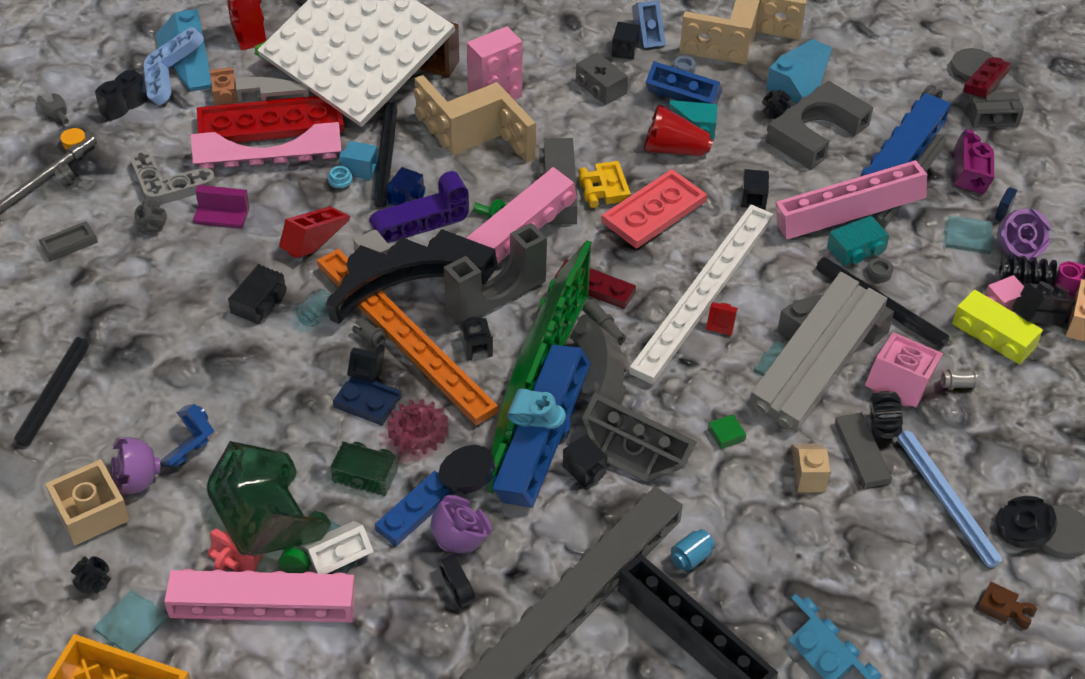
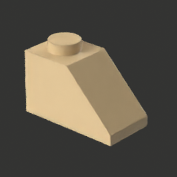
M791 444L797 493H826L831 473L827 449L821 444Z

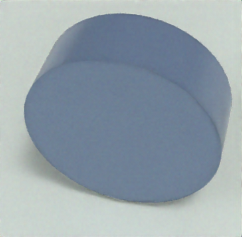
M680 56L673 61V67L694 74L696 62L691 57Z

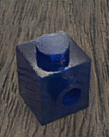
M401 167L387 184L388 203L396 206L423 198L426 191L423 174Z

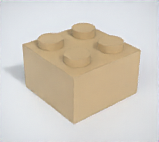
M101 459L45 483L51 502L74 546L130 521L124 499Z

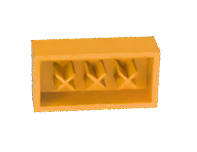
M73 634L46 679H190L187 671Z

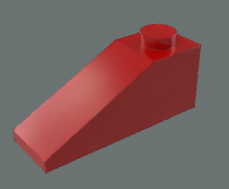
M329 206L285 219L279 247L288 251L290 256L296 258L314 253L350 220V216Z

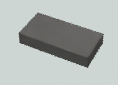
M87 221L38 240L49 262L98 243L97 237Z

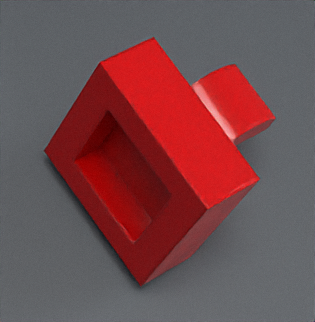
M712 302L706 330L732 336L738 308L732 307V304Z

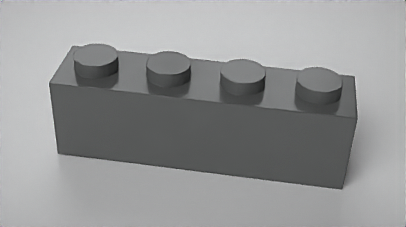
M544 138V148H539V163H544V165H540V177L554 167L574 182L577 195L573 138ZM575 199L571 206L563 209L547 224H577V199Z

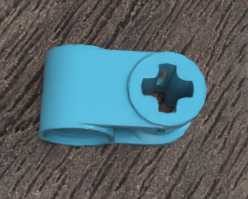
M527 389L517 390L507 414V418L517 425L548 429L559 427L563 424L566 417L565 410L561 406L556 405L555 398L551 393Z

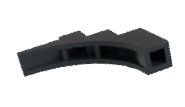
M443 229L429 241L428 247L400 237L396 244L390 247L387 255L360 245L346 262L349 274L343 278L341 285L334 294H331L327 299L326 308L330 321L340 324L353 309L369 297L386 288L422 278L444 277V267L464 256H467L482 272V284H486L498 267L496 251L494 248Z

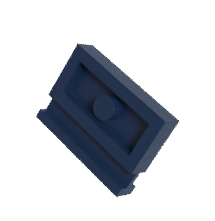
M351 377L333 399V406L336 409L383 426L396 407V402L400 401L401 391L376 381L370 382Z

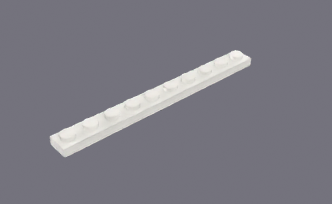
M753 205L749 206L629 368L630 375L652 385L655 383L711 306V303L714 302L770 225L773 213Z

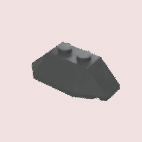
M594 393L582 417L590 440L607 455V463L646 482L685 468L697 441L597 393Z

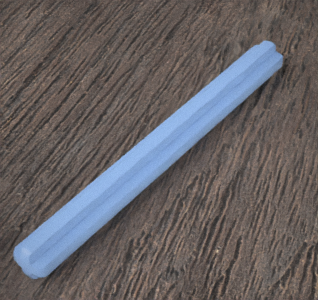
M908 430L903 431L897 437L900 445L984 564L990 568L996 567L1001 563L1002 557L914 434Z

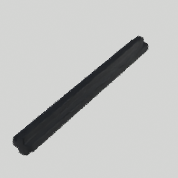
M387 102L384 106L373 197L376 207H385L388 200L398 110L395 102Z
M823 257L818 261L816 269L834 281L840 271L857 280L859 286L864 289L871 288L888 298L886 307L894 311L893 319L939 348L947 345L950 336L828 258Z

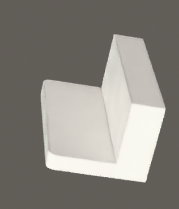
M355 521L300 545L302 551L308 553L316 574H327L374 552L363 524Z

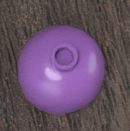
M1026 208L1014 210L1005 216L998 226V244L1008 256L1015 254L1016 259H1019L1021 255L1026 256L1027 259L1038 257L1046 251L1050 244V224L1046 217L1038 210Z
M116 438L113 449H118V455L115 458H111V477L116 487H119L120 494H138L148 489L154 480V475L160 473L159 457H155L153 449L148 443L139 438Z
M455 495L445 496L436 506L431 518V530L441 549L447 552L467 554L479 548L486 541L492 527L489 519L479 508L476 512L468 507L471 503L470 501Z

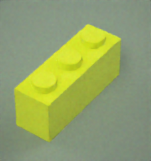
M975 289L957 306L952 322L960 330L968 333L1019 365L1037 347L1043 331L1040 327L1027 322L1021 316Z

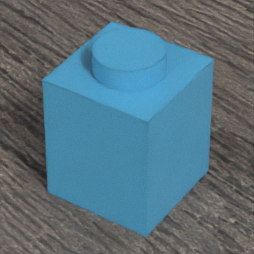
M349 141L346 149L340 153L339 163L347 167L353 177L371 180L377 169L378 148L375 145Z

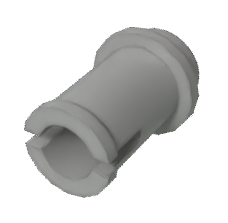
M947 369L946 372L941 374L942 388H947L948 391H952L953 388H977L978 375L976 371L953 372L952 369Z

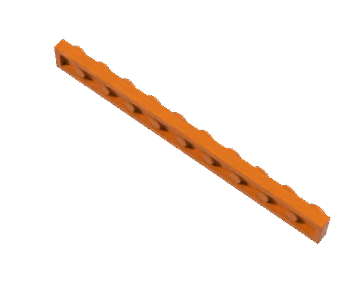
M339 248L317 260L318 268L337 287L341 285L343 278L349 274L346 265L348 257ZM382 291L369 297L357 306L378 328L380 327L385 331L386 336L475 426L498 413V405Z

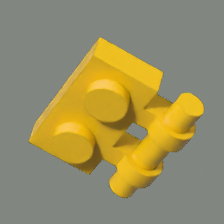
M619 161L595 164V171L588 172V169L585 167L578 170V181L580 186L584 188V199L591 208H596L599 205V198H604L606 204L620 203L631 196ZM593 183H599L600 186L593 187Z

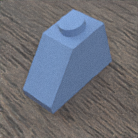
M660 1L641 2L633 5L634 24L640 25L639 40L643 49L665 46Z

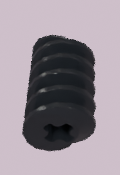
M1005 253L1002 254L999 266L1000 280L1014 275L1021 281L1023 286L1028 282L1038 285L1040 281L1049 285L1054 284L1057 274L1056 260H1052L1048 265L1047 259L1042 258L1038 263L1036 257H1031L1027 263L1026 256L1021 255L1017 260L1015 254H1010L1006 260Z

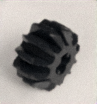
M880 391V393H873L870 398L869 408L870 424L874 436L883 439L898 437L903 431L901 398L896 392Z

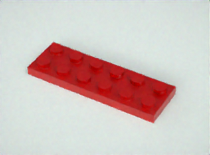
M318 96L197 107L198 133L216 132L234 143L298 137L309 130L314 124L339 122L340 132H344L342 113Z

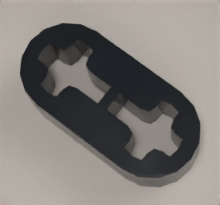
M451 554L439 559L438 566L441 575L458 606L463 608L475 603L476 598L473 588L455 555Z

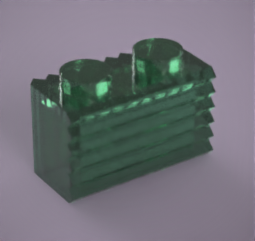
M342 441V445L335 459H333V463H331L332 481L362 491H370L372 494H381L384 497L387 495L398 471L397 455H394L387 449L375 450L368 448L361 442L349 443Z

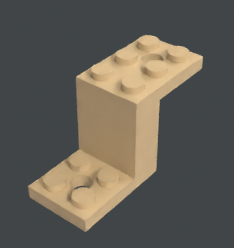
M736 0L730 19L685 11L679 53L746 65L756 32L800 40L807 0ZM776 13H784L787 17L779 18ZM699 34H707L709 39H703Z
M423 75L415 78V89L413 90L416 99L415 115L419 121L422 120L428 131L438 138L441 146L446 148L452 156L502 136L503 140L507 141L514 148L515 153L520 155L527 163L535 160L536 123L498 82L447 102Z

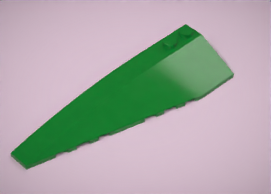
M586 240L560 269L556 279H552L549 283L547 297H542L540 301L539 313L523 344L501 407L491 451L496 463V470L494 469L492 472L493 477L488 483V493L494 494L492 489L494 478L500 471L504 461V454L509 449L514 437L515 428L518 426L507 418L517 390L527 389L533 391L534 383L541 373L544 359L549 354L551 346H565L589 296L591 241Z

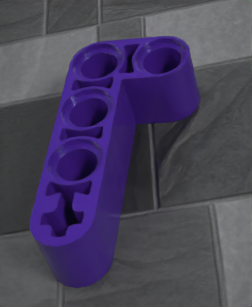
M448 171L439 178L438 193L374 212L368 222L371 229L377 230L387 243L395 242L400 237L408 238L464 220L469 214V192L459 174L455 171Z

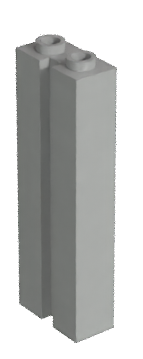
M840 271L752 391L750 404L753 405V408L760 414H768L773 417L783 428H791L798 432L885 310L888 298L871 288L864 289L859 286L857 280Z

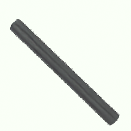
M935 135L917 159V162L925 172L945 146L947 141L945 136ZM901 206L879 212L876 215V221L882 227H886Z

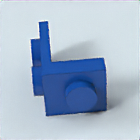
M196 404L186 405L176 412L192 436L160 460L162 467L178 466L188 458L186 453L193 448L197 450L208 443L209 439L207 437L214 432V429L207 421L208 415L200 406Z

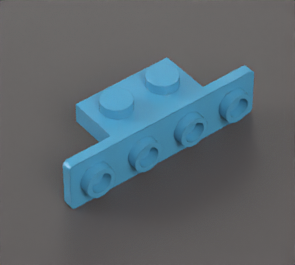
M795 593L791 597L810 617V620L789 641L824 679H842L854 667L866 679H880L883 676L870 662L866 666L858 658L861 652L851 641L847 640L844 643L837 636L840 630L828 617L823 621L816 612L820 608L808 596L802 599Z

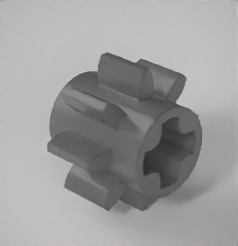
M149 200V202L143 201L136 208L134 218L137 224H142L141 230L147 232L159 231V228L164 226L167 214L165 209L160 208L161 202Z

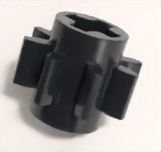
M770 91L762 100V104L765 106L762 112L769 118L776 119V117H780L788 108H791V105L788 103L791 97L784 91Z
M84 556L70 571L76 575L72 580L73 585L77 590L85 594H90L92 591L98 594L111 580V577L106 575L109 572L108 564L96 556H92L90 559Z

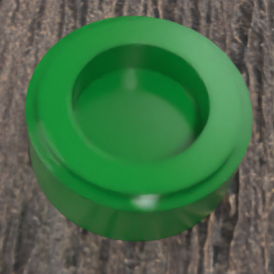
M287 548L282 552L278 564L286 573H304L310 565V559L300 549Z

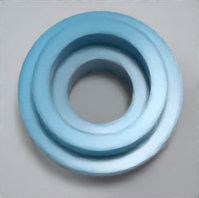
M345 166L332 168L328 175L329 184L335 188H345L353 181L352 173Z

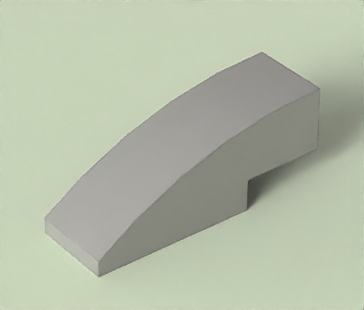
M235 77L238 103L309 96L308 87L297 82L269 77Z

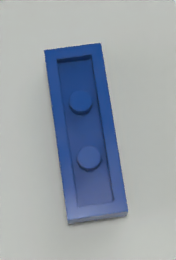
M433 471L375 523V531L397 547L433 514L436 506L445 496L454 495V493H450L444 488L438 472Z

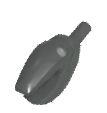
M52 93V102H46L42 96H37L38 106L45 115L56 120L60 118L64 124L69 122L65 116L67 105L60 95Z

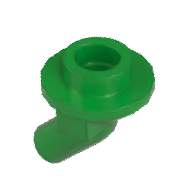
M501 199L492 201L490 207L475 202L472 212L487 216L489 220L506 204Z

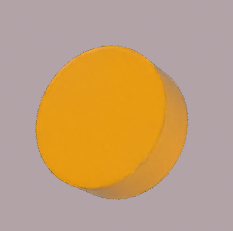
M71 128L65 130L61 134L60 139L62 146L67 150L74 144H80L86 139L83 130Z

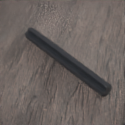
M76 337L14 436L18 445L27 447L32 442L87 351L89 344L85 338Z

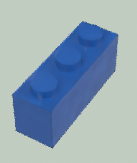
M655 61L645 82L649 92L677 101L717 104L722 93L719 81Z

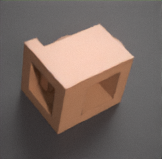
M233 67L210 70L215 106L238 103Z

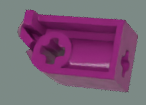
M966 129L958 138L952 153V158H954V186L985 194L995 178L994 150L989 144L980 142V137L974 134L973 130Z

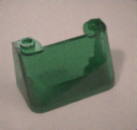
M229 441L208 479L207 494L238 552L242 555L255 557L322 540L332 524L324 512L314 511L309 517L304 516L288 489L296 477V467L290 455L286 452Z

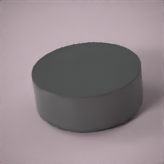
M874 258L869 261L866 270L869 279L878 283L887 282L891 279L893 273L891 262L883 258Z

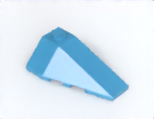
M198 9L175 12L156 33L158 48L190 27L196 28L203 35ZM203 39L200 47L170 66L176 70L178 77L189 91L212 88L209 63Z
M812 39L783 54L769 67L766 89L769 91L775 90L776 92L778 90L784 91L791 97V101L799 103L803 97H807L821 85L832 47Z

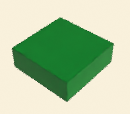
M734 414L708 423V430L720 449L746 440V433Z

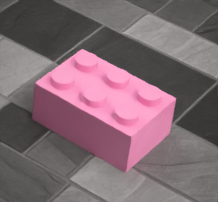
M508 26L467 42L468 93L498 82L514 100L522 97L523 41Z

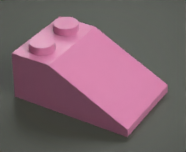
M893 332L877 355L865 386L871 388L874 393H880V391L896 392L901 398V405L917 408L943 353Z

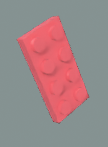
M671 169L602 214L601 222L637 249L707 201V194Z

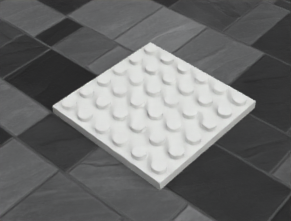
M308 0L258 49V53L292 79L308 87L309 91L350 120L363 127L455 32V26L417 0Z

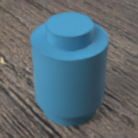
M703 529L692 531L671 547V560L673 564L680 570L691 571L712 554V550L715 548L714 540Z

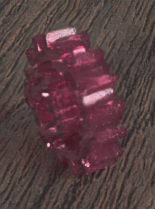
M421 399L419 404L409 400V406L407 407L402 403L399 404V411L392 410V418L387 420L388 437L392 439L393 446L400 445L401 452L403 453L407 449H411L412 455H415L417 450H421L425 455L427 454V448L436 451L437 443L444 444L445 436L449 433L448 417L443 415V408L435 410V402L425 405L424 399Z

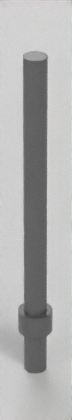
M89 136L80 144H74L66 150V154L0 200V213L54 175L53 169L58 167L57 164L59 162L64 166L82 158L84 152L97 144L96 139L93 136Z

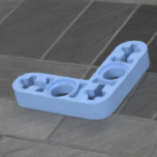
M190 27L146 57L143 66L147 96L156 105L164 104L171 95L168 68L202 44L204 37L196 28Z

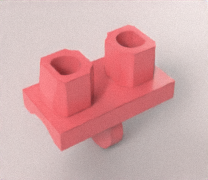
M215 528L210 532L211 546L208 556L215 560V570L227 571L230 568L237 572L246 570L257 572V565L262 560L264 546L256 541L248 545L242 543L240 533L232 528L226 532Z

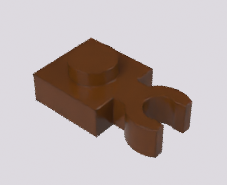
M990 581L977 610L1004 623L1010 617L1014 619L1018 626L1028 629L1032 619L1025 617L1023 614L1034 617L1037 607L1031 603L1017 602L1019 594Z

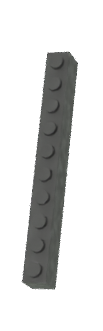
M656 486L647 494H641L635 506L629 512H623L617 524L611 530L607 529L604 531L598 543L592 549H586L579 562L573 568H567L562 574L560 581L554 587L547 588L541 600L534 607L530 606L527 608L521 620L514 627L507 628L502 634L500 641L493 648H487L481 655L479 662L472 669H466L459 679H528L618 587L619 571L638 555L642 554L644 557H647L680 523L683 504Z

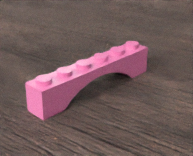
M339 122L314 124L298 138L279 146L267 148L239 145L223 138L216 132L190 134L193 164L195 167L209 168L211 170L215 169L214 165L236 168L239 167V163L249 162V166L264 165V161L272 160L274 164L288 163V159L297 158L298 162L313 161V157L321 156L323 160L337 159V155H340L342 151Z

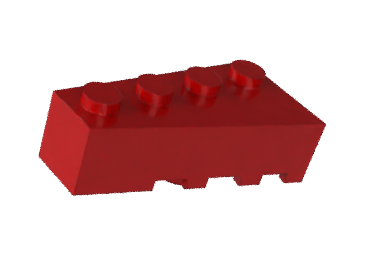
M227 0L230 24L241 51L255 48V46L266 41L263 23L264 16L260 7L262 0Z

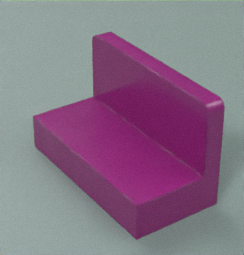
M206 185L197 186L195 193L198 207L193 218L195 224L243 228L250 209L247 190Z

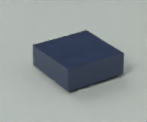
M1011 187L1007 188L999 203L995 216L996 220L1001 222L1009 214L1018 190Z

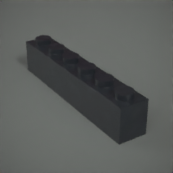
M642 554L638 555L619 571L618 592L716 679H777L778 671Z

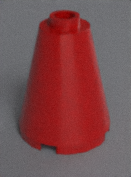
M657 106L652 117L651 127L647 132L644 151L703 157L704 153L710 152L713 139H709L710 133L666 107Z

